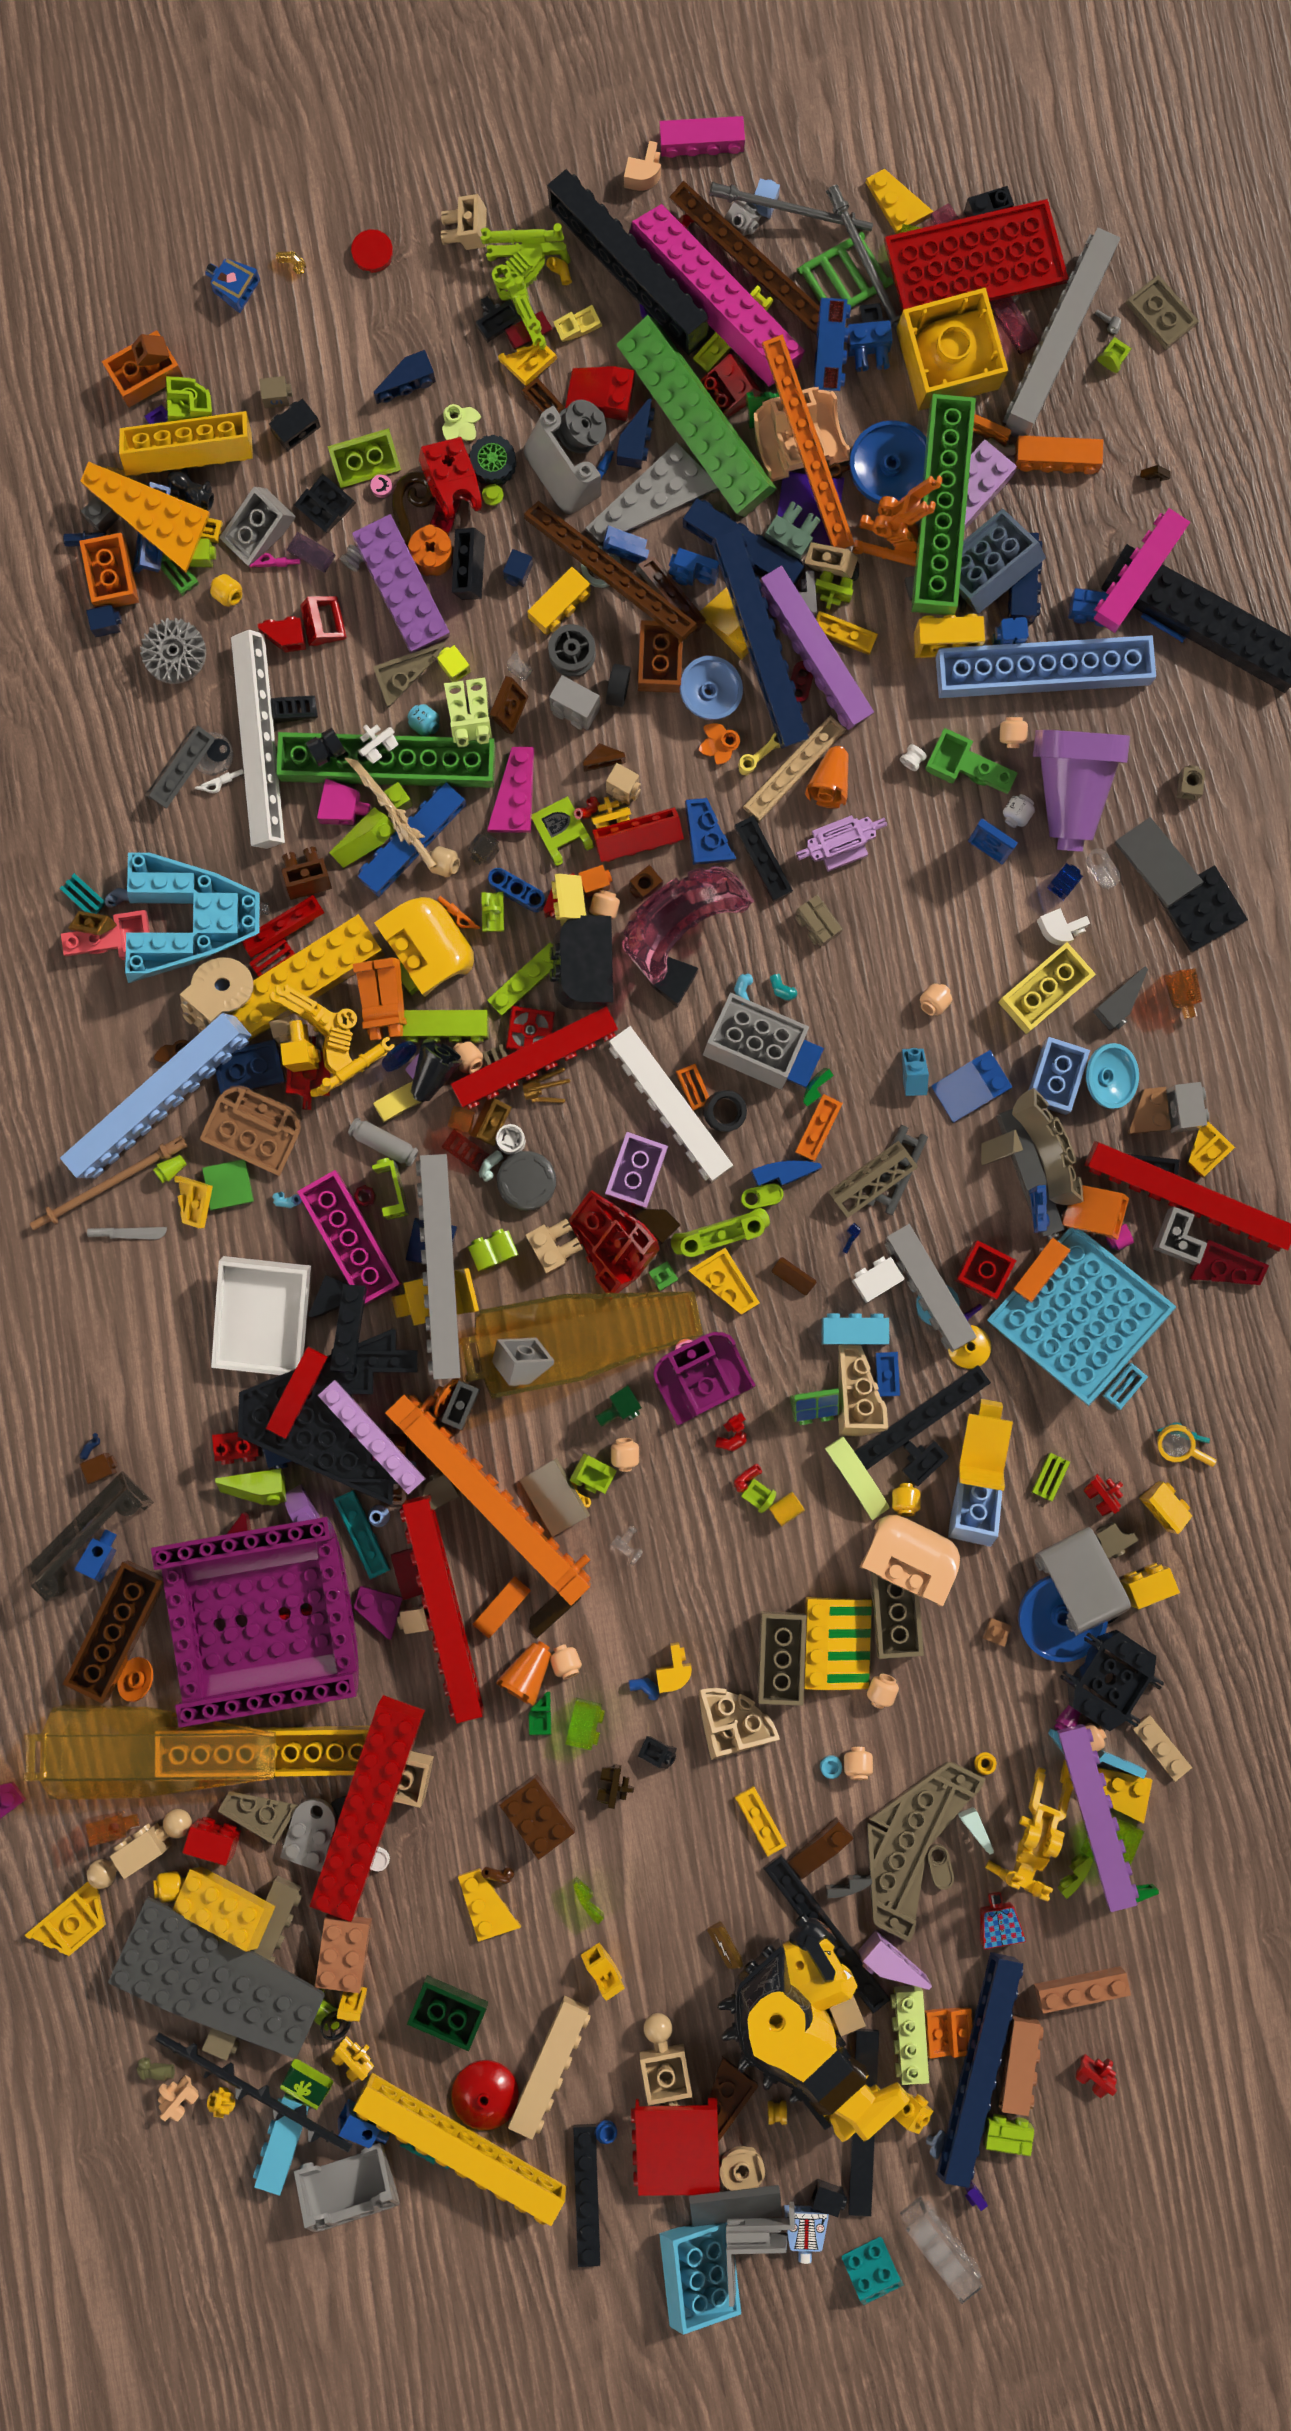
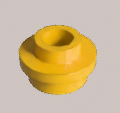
M982 1752L975 1757L974 1767L980 1774L989 1775L996 1769L997 1762L992 1754ZM984 1759L989 1761L986 1767L981 1766V1762Z

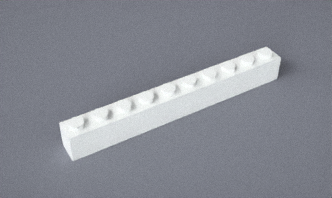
M247 630L231 637L251 846L268 849L285 843L279 778L276 775L277 758L265 635Z

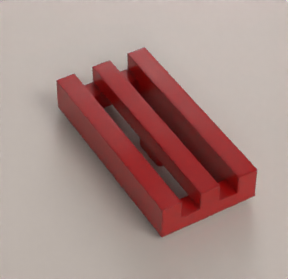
M283 938L249 964L260 977L263 975L261 971L289 952V956L272 968L276 967L293 956L295 952ZM283 946H285L284 949H282L280 952H278V953L275 954L273 957H271L270 959H268L266 962H264L263 964H261L259 967L256 966V965H258L259 963H261L263 960H265L266 958H268L270 955H272L273 953H275L277 950H279L280 948H282Z

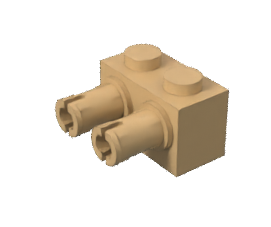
M478 194L458 197V209L441 212V220L444 226L458 223L456 229L441 231L443 245L460 242L466 250L486 247L480 239L482 236L481 229L486 228V206Z
M566 1218L550 1228L544 1224L526 1234L547 1275L566 1265L567 1257L583 1250L581 1244L575 1246L579 1243L577 1237L560 1247L559 1245L556 1246L555 1239L573 1231L571 1226L568 1225L569 1222Z

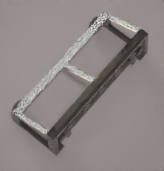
M123 1471L120 1472L27 1567L31 1587L46 1602L60 1598L68 1590L64 1586V1578L68 1573L62 1566L116 1511L123 1516H130L139 1508L147 1510L154 1501Z

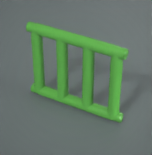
M860 232L861 241L884 289L893 284V280L891 277L887 278L864 241V233ZM851 238L796 269L799 275L804 276L819 302L821 298L827 297L810 271L819 265L824 269L841 299H847V304L851 305V308L877 294L874 286L869 288L846 251L854 246ZM838 254L861 290V293L852 298L828 261ZM830 303L829 316L831 318L842 314V304L833 308Z

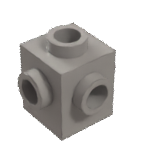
M738 200L733 202L724 218L745 236L756 231L759 226L758 221L762 215L757 212V208L752 203Z

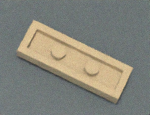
M1149 1714L1140 1720V1724L1137 1723V1727H1131L1173 1781L1176 1782L1192 1769L1191 1765Z

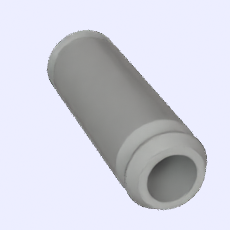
M355 1118L348 1130L350 1137L354 1136L357 1141L399 1163H405L406 1166H411L419 1151L416 1147L413 1148L411 1144L368 1121H361V1118Z

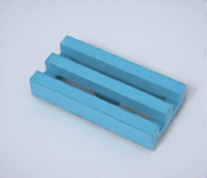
M1129 1363L1102 1396L1118 1410H1121L1148 1376L1134 1364ZM1131 1370H1133L1134 1372L1130 1375V1377L1125 1381V1383L1120 1387V1389L1115 1393V1395L1111 1397L1110 1395L1112 1394V1392L1117 1388V1386L1122 1382V1380L1127 1376V1374ZM1139 1375V1380L1134 1384V1386L1129 1390V1392L1124 1396V1398L1118 1403L1116 1400L1130 1385V1383L1135 1379V1377Z

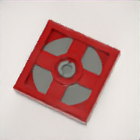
M512 1006L506 1049L517 1051L552 1034L555 1012Z

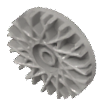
M166 618L165 622L160 620L161 623L158 625L154 623V628L149 627V633H144L145 639H142L143 645L142 647L140 646L142 661L150 674L156 679L169 684L183 683L195 677L202 669L206 659V645L200 632L194 625L184 622L183 619L178 621L177 618H174V620L170 621L169 618Z

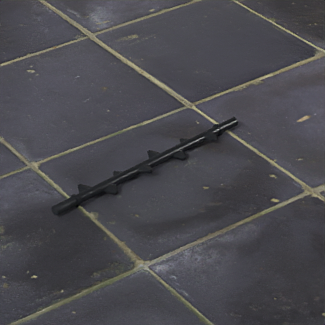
M160 2032L156 2036V2042L172 2050L174 2054L177 2053L201 2067L203 2078L213 2074L234 2086L237 2100L249 2095L272 2108L275 2120L286 2116L308 2129V2141L311 2143L322 2137L327 2143L330 2142L348 2153L351 2150L352 2143L336 2135L333 2130L329 2131L307 2118L306 2105L303 2104L293 2110L272 2098L268 2085L257 2089L234 2076L233 2063L230 2062L221 2068L198 2055L197 2044L195 2043L186 2048L181 2045V2042L177 2043Z

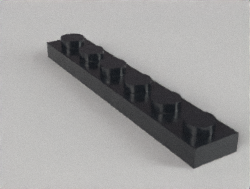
M596 2124L573 2125L578 2267L600 2266Z

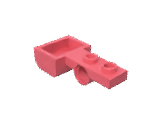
M141 910L113 915L117 926L102 935L78 931L62 933L61 940L64 956L85 953L101 954L118 948L119 958L126 960V933H150L147 911Z

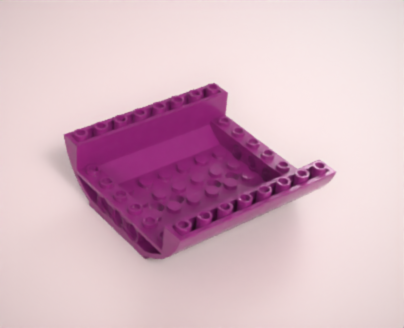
M328 1517L151 1548L154 1570L161 1569L181 1691L182 1701L175 1705L179 1727L357 1696L359 1662L354 1617L344 1557L342 1556L334 1527ZM304 1603L312 1606V1613L309 1616L301 1613V1606ZM282 1607L290 1609L291 1615L289 1619H281L279 1617ZM240 1614L245 1615L247 1618V1625L245 1627L239 1626L236 1622L237 1616ZM218 1618L223 1619L226 1623V1627L222 1631L215 1627V1621Z

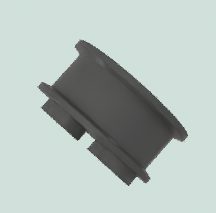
M576 400L559 413L561 425L556 430L562 444L570 451L580 454L586 453L604 439L606 434L605 417L603 412L593 403L586 400Z
M568 624L558 628L550 637L548 644L549 659L554 669L560 674L569 677L580 676L586 673L594 664L596 657L595 641L586 628L580 625Z

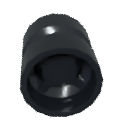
M332 728L321 733V738L314 737L305 742L319 767L329 763L330 757L337 758L346 753Z

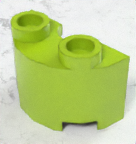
M584 1453L569 1481L579 1486L585 1483V1489L596 1493L598 1490L605 1494L617 1470Z

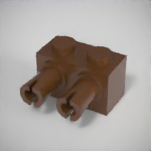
M310 847L311 853H309L308 848L303 850L306 863L298 864L294 852H289L290 859L287 853L282 856L285 868L281 869L290 900L332 889L324 859H319L316 847Z

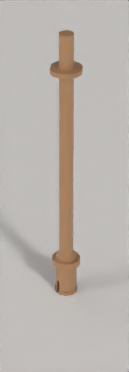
M180 1135L165 1145L162 1143L159 1145L157 1152L52 1210L50 1207H46L47 1214L31 1222V1228L36 1230L50 1221L55 1225L58 1224L57 1218L160 1159H171L172 1155L188 1147L187 1143H185L186 1141Z

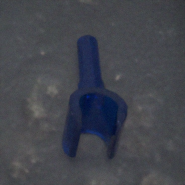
M853 1223L847 1229L851 1236L842 1251L846 1254L853 1241L861 1233V1228L856 1223Z

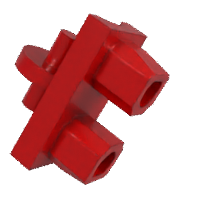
M1097 1473L1084 1488V1492L1090 1499L1098 1494L1101 1495L1103 1501L1098 1503L1096 1508L1102 1516L1111 1512L1116 1514L1120 1511L1119 1508L1121 1507L1116 1497L1120 1499L1123 1496L1119 1490L1123 1484L1121 1481L1114 1483L1111 1478L1105 1480V1484Z
M1084 2054L1081 2057V2065L1076 2071V2079L1082 2084H1086L1092 2079L1095 2082L1092 2086V2091L1100 2099L1108 2093L1113 2096L1117 2092L1115 2088L1117 2082L1115 2078L1116 2072L1112 2070L1113 2061L1106 2059L1102 2062L1099 2058L1094 2061Z

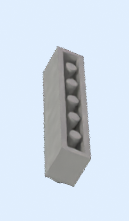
M908 1224L887 1236V1243L885 1244L887 1251L890 1255H895L898 1260L896 1265L901 1274L905 1273L907 1275L909 1288L913 1293L917 1292L920 1297L918 1303L924 1312L928 1311L931 1318L929 1321L934 1330H939L943 1336L940 1339L946 1349L950 1348L954 1352L977 1338L976 1334L911 1225Z

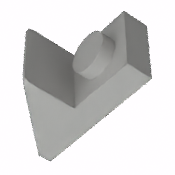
M806 571L804 579H801V592L799 593L816 619L817 603L814 571Z

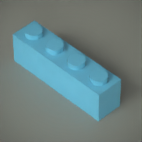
M285 2093L283 2099H278L279 2102L293 2110L304 2104L308 2113L310 2106L288 2093ZM286 2116L276 2121L271 2120L267 2134L271 2135L269 2143L264 2142L260 2154L264 2158L261 2165L257 2164L253 2178L257 2179L254 2188L281 2195L303 2126Z

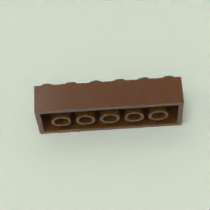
M129 1560L121 1563L63 1685L102 1704L110 1699L164 1588L162 1576Z

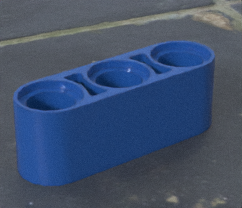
M494 868L489 872L488 880L493 890L503 892V896L532 912H540L544 909L546 902L541 890L502 868ZM497 875L504 877V881L500 884L493 882V878ZM515 886L523 888L520 894H513L511 892ZM537 896L542 900L540 904L533 905L530 903V899Z

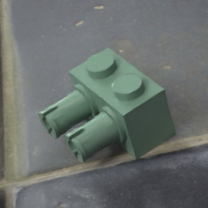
M790 502L782 517L776 515L765 532L764 538L772 546L777 545L782 548L788 556H794L801 561L812 542L813 537L810 535L820 522V519L815 516L813 520L814 514L809 513L802 526L797 528L793 523L802 511V508L799 505L795 508L796 503Z

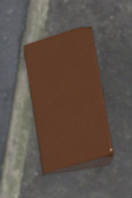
M783 1257L772 1268L773 1274L803 1295H808L817 1283L815 1279Z

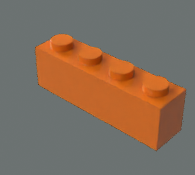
M1019 435L1015 443L1016 469L1024 472L1041 470L1045 473L1062 471L1067 474L1084 472V474L1090 475L1098 473L1103 464V439Z

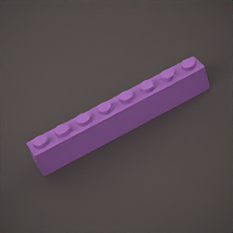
M782 565L760 579V592L762 598L765 597L771 615L777 618L782 632L788 635L794 651L800 654L803 659L804 667L815 678L816 686L826 695L827 703L838 714L840 724L846 727L847 730H850L874 713L872 707Z
M1084 1724L1057 1730L1110 1912L1137 1906L1135 1898H1139L1138 1890L1135 1884L1131 1885L1129 1876L1133 1875L1129 1861H1124L1123 1853H1126L1123 1840H1118L1116 1831L1120 1829L1116 1817L1112 1818L1110 1813L1113 1805L1110 1795H1105L1103 1789L1107 1784L1103 1772L1099 1773L1097 1768L1100 1760L1097 1751H1092L1090 1742H1094L1091 1730L1090 1728L1086 1729Z

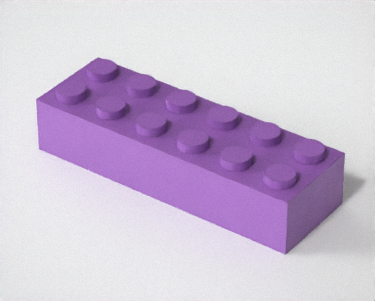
M391 514L353 532V540L410 653L431 647L449 638L450 632Z

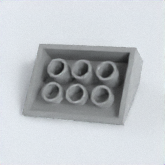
M730 992L707 1042L703 1056L782 1090L809 1026Z

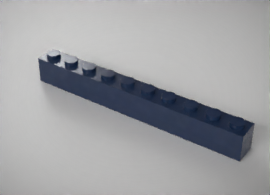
M740 529L717 536L713 539L712 545L780 747L784 749L809 739L810 729L807 722L803 721L801 715L803 714V708L801 703L796 700L794 694L796 693V687L794 682L789 679V666L787 661L782 658V645L780 640L775 637V624L772 618L769 619L767 613L768 603L765 597L762 598L760 592L761 582L758 576L755 577L753 571L754 561L751 555L748 556L746 550V537L744 534L741 535Z
M990 1952L970 2040L966 2050L967 2055L964 2058L936 2173L945 2184L969 2188L970 2182L974 2178V2166L976 2158L980 2154V2141L986 2128L985 2120L991 2108L992 2091L996 2087V2075L1002 2063L1001 2054L1003 2046L1007 2042L1008 2025L1012 2021V2009L1014 2001L1018 1997L1017 1988L1019 1980L1023 1976V1963L1012 1956Z

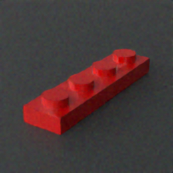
M312 895L259 927V934L243 941L242 944L252 958L325 912L315 896Z

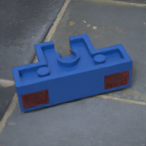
M820 299L816 336L818 341L814 362V387H819V390L840 391V386L844 387L845 373H842V364H846L847 350L843 349L844 342L848 341L849 328L845 327L846 318H850L851 305L847 304V299Z

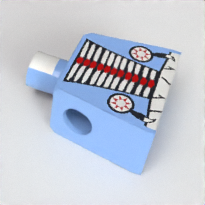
M784 2205L785 2218H789V2205ZM794 2205L795 2230H787L789 2247L791 2251H798V2262L808 2264L812 2262V2251L820 2252L823 2249L829 2214L812 2209V2206Z

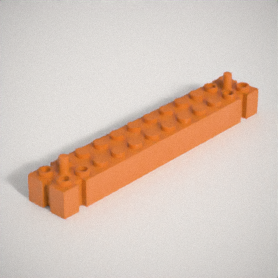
M404 1394L385 1414L400 1427L409 1439L572 1606L591 1586L589 1582L591 1577L582 1569L591 1559L584 1554L575 1563L568 1553L563 1555L558 1550L560 1545L552 1537L548 1539L543 1534L544 1528L537 1521L532 1523L527 1518L529 1513L521 1505L517 1507L512 1502L514 1497L506 1489L501 1491L497 1487L499 1482L491 1474L486 1475L481 1470L484 1466L475 1457L470 1459L466 1454L468 1452L466 1447L460 1442L455 1443L451 1439L453 1434L445 1426L440 1427L436 1423L438 1419L429 1411L436 1403V1399L432 1395L422 1403L415 1395Z

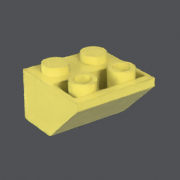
M555 874V881H551L553 899L558 898V902L554 903L556 920H560L561 926H563L568 919L581 918L580 915H586L582 878L577 875Z

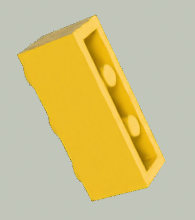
M571 567L527 611L528 619L546 636L550 632H555L561 625V621L565 617H570L576 610L575 607L580 602L583 603L589 598L591 594L590 583L577 570Z

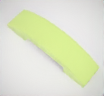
M843 1436L825 1448L871 1520H874L890 1509L879 1488Z

